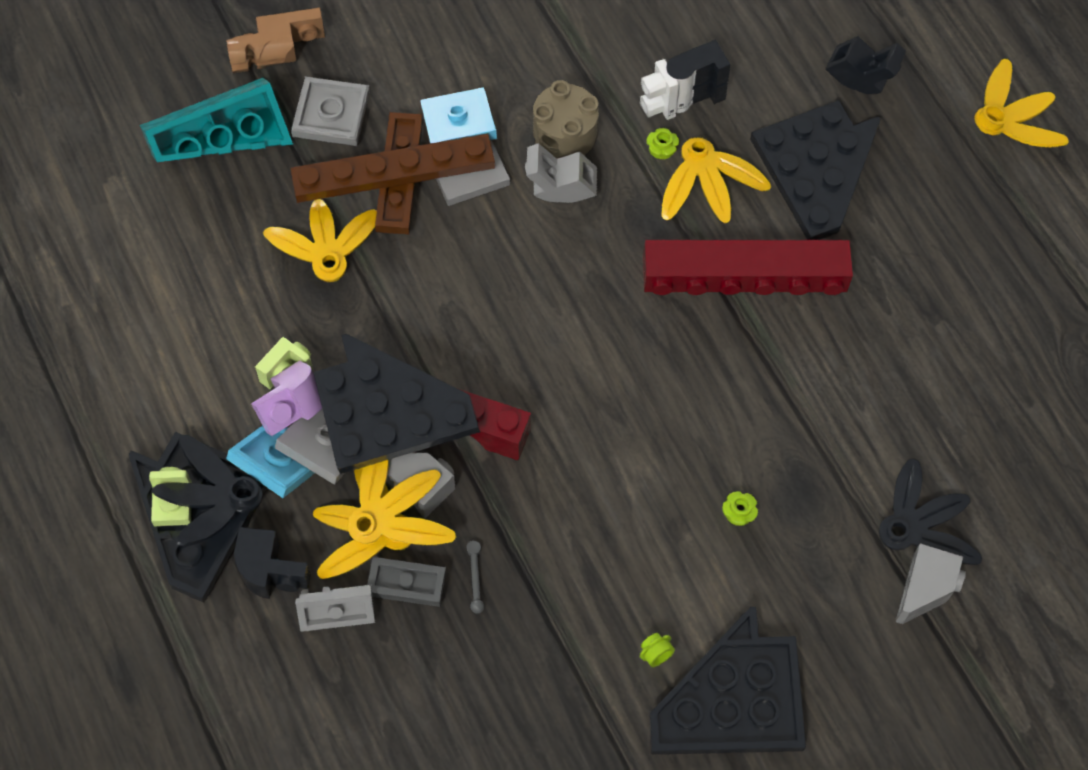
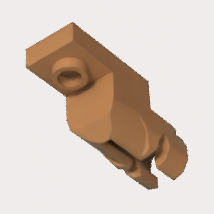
M320 7L256 17L258 33H248L227 39L232 72L249 71L251 63H255L258 69H263L266 66L296 61L293 42L311 41L316 38L325 37Z

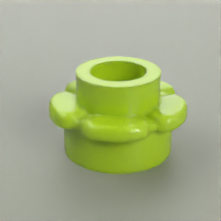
M659 128L655 133L651 132L648 135L646 143L649 145V151L653 157L668 159L676 152L679 139L669 129Z
M732 492L727 496V501L723 503V513L727 520L734 525H746L754 521L758 515L757 501L749 493ZM742 505L744 510H738L737 506Z
M659 633L649 636L641 644L643 650L640 653V658L643 661H647L651 667L664 663L675 652V648L670 643L671 637L669 635L661 637Z

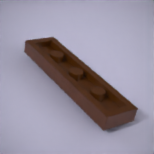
M390 112L385 151L419 146L423 126L422 114ZM415 183L380 188L375 220L376 232L409 235Z

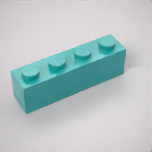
M264 78L140 125L149 150L157 162L293 144L270 82Z

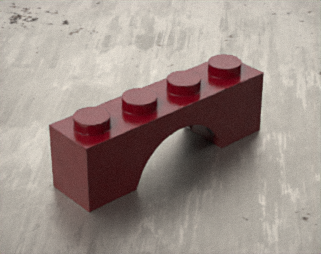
M461 390L470 395L480 429L479 433L470 436L476 439L485 450L519 461L531 431V413Z

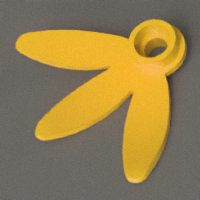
M1002 59L993 70L987 82L984 98L985 107L980 108L974 116L978 128L990 135L1004 133L1016 141L1032 146L1058 147L1067 145L1069 140L1063 134L1019 124L1045 111L1055 100L1053 93L1043 92L1017 100L1006 107L1003 106L1010 89L1012 63L1008 59Z
M691 138L682 146L681 154L684 162L675 171L667 185L661 215L663 219L670 220L678 213L692 190L696 176H699L703 193L712 211L723 223H728L731 219V204L727 186L719 171L760 191H768L771 188V184L757 168L747 161L731 154L716 152L712 143L704 138Z
M317 199L312 202L309 214L310 228L315 243H312L309 239L293 230L281 227H268L264 230L263 235L272 245L284 253L306 262H311L313 271L319 279L325 282H335L346 272L347 262L345 257L359 247L374 230L377 210L371 209L355 217L345 226L338 238L335 239L334 220L330 209L323 200ZM326 261H335V265L330 268L325 267L323 264Z
M389 460L363 467L359 490L361 507L350 515L347 525L348 532L355 541L369 544L378 540L381 535L417 545H438L455 540V532L439 523L421 518L396 517V515L415 505L431 491L441 477L438 470H429L413 475L400 482L381 498L386 485ZM369 518L371 521L370 528L367 531H361L359 527L361 520Z
M363 468L354 470L359 490L361 472ZM386 485L381 498L389 492ZM327 505L316 508L313 511V516L328 526L348 531L349 517L358 508L347 505ZM401 514L396 515V517H407ZM369 518L361 520L359 524L360 530L367 531L371 526V521ZM381 535L378 540L369 544L352 540L334 551L318 568L317 574L321 579L335 577L362 565L379 553L385 546L393 550H402L411 544L397 541Z

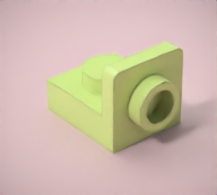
M282 337L255 366L259 382L271 389L274 386L271 378L299 360L308 364L313 371L310 352L301 343L295 342L293 344Z
M164 467L160 471L150 472L149 480L153 487L163 483H192L187 471L177 467ZM152 493L151 521L154 526L188 525L191 523V508L169 503Z

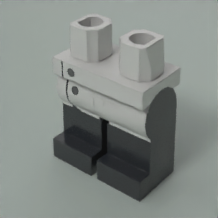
M716 39L669 59L667 63L665 59L655 62V72L641 78V86L645 95L640 96V105L648 118L662 112L666 120L676 117V113L684 112L692 104L707 98H711L714 104L726 100L731 64Z

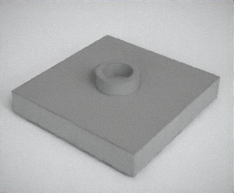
M305 76L291 130L292 137L357 146L370 93L369 85Z
M490 140L495 160V169L436 179L448 206L510 185V178L492 140Z
M323 409L309 420L304 418L298 419L276 440L275 449L334 485L345 474H340L337 469Z

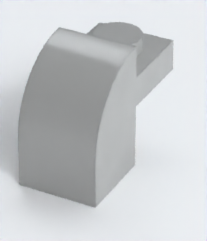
M539 143L527 147L525 171L526 176L534 182V195L548 202L572 203L597 196V167L581 152L556 159Z

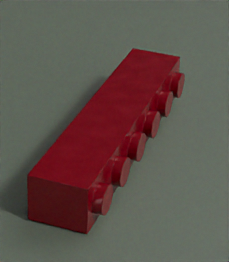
M645 240L643 251L644 292H653L657 295H667L671 292H687L691 295H701L705 292H721L725 295H735L740 292H755L759 295H769L774 292H790L793 295H803L808 292H824L827 295H837L848 291L853 277L850 240Z

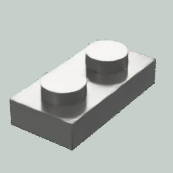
M373 557L367 585H371L372 597L440 607L446 567Z

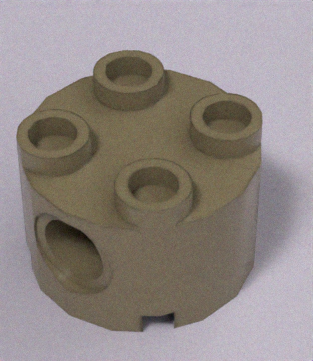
M564 80L553 82L551 87L546 88L538 95L533 105V136L535 144L539 143L556 159L577 152L585 155L593 148L597 139L599 118L597 98L583 87L569 84Z

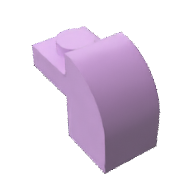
M300 360L272 377L271 381L275 389L251 403L266 433L271 436L300 418L309 420L322 409L314 373L308 364Z

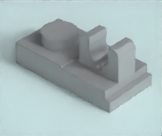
M371 585L333 589V591H330L329 587H323V592L309 593L308 589H304L299 594V598H296L300 632L375 623Z

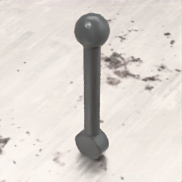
M472 540L466 546V551L471 557L473 601L470 604V609L473 613L479 614L485 607L480 598L478 555L481 552V545L478 541Z

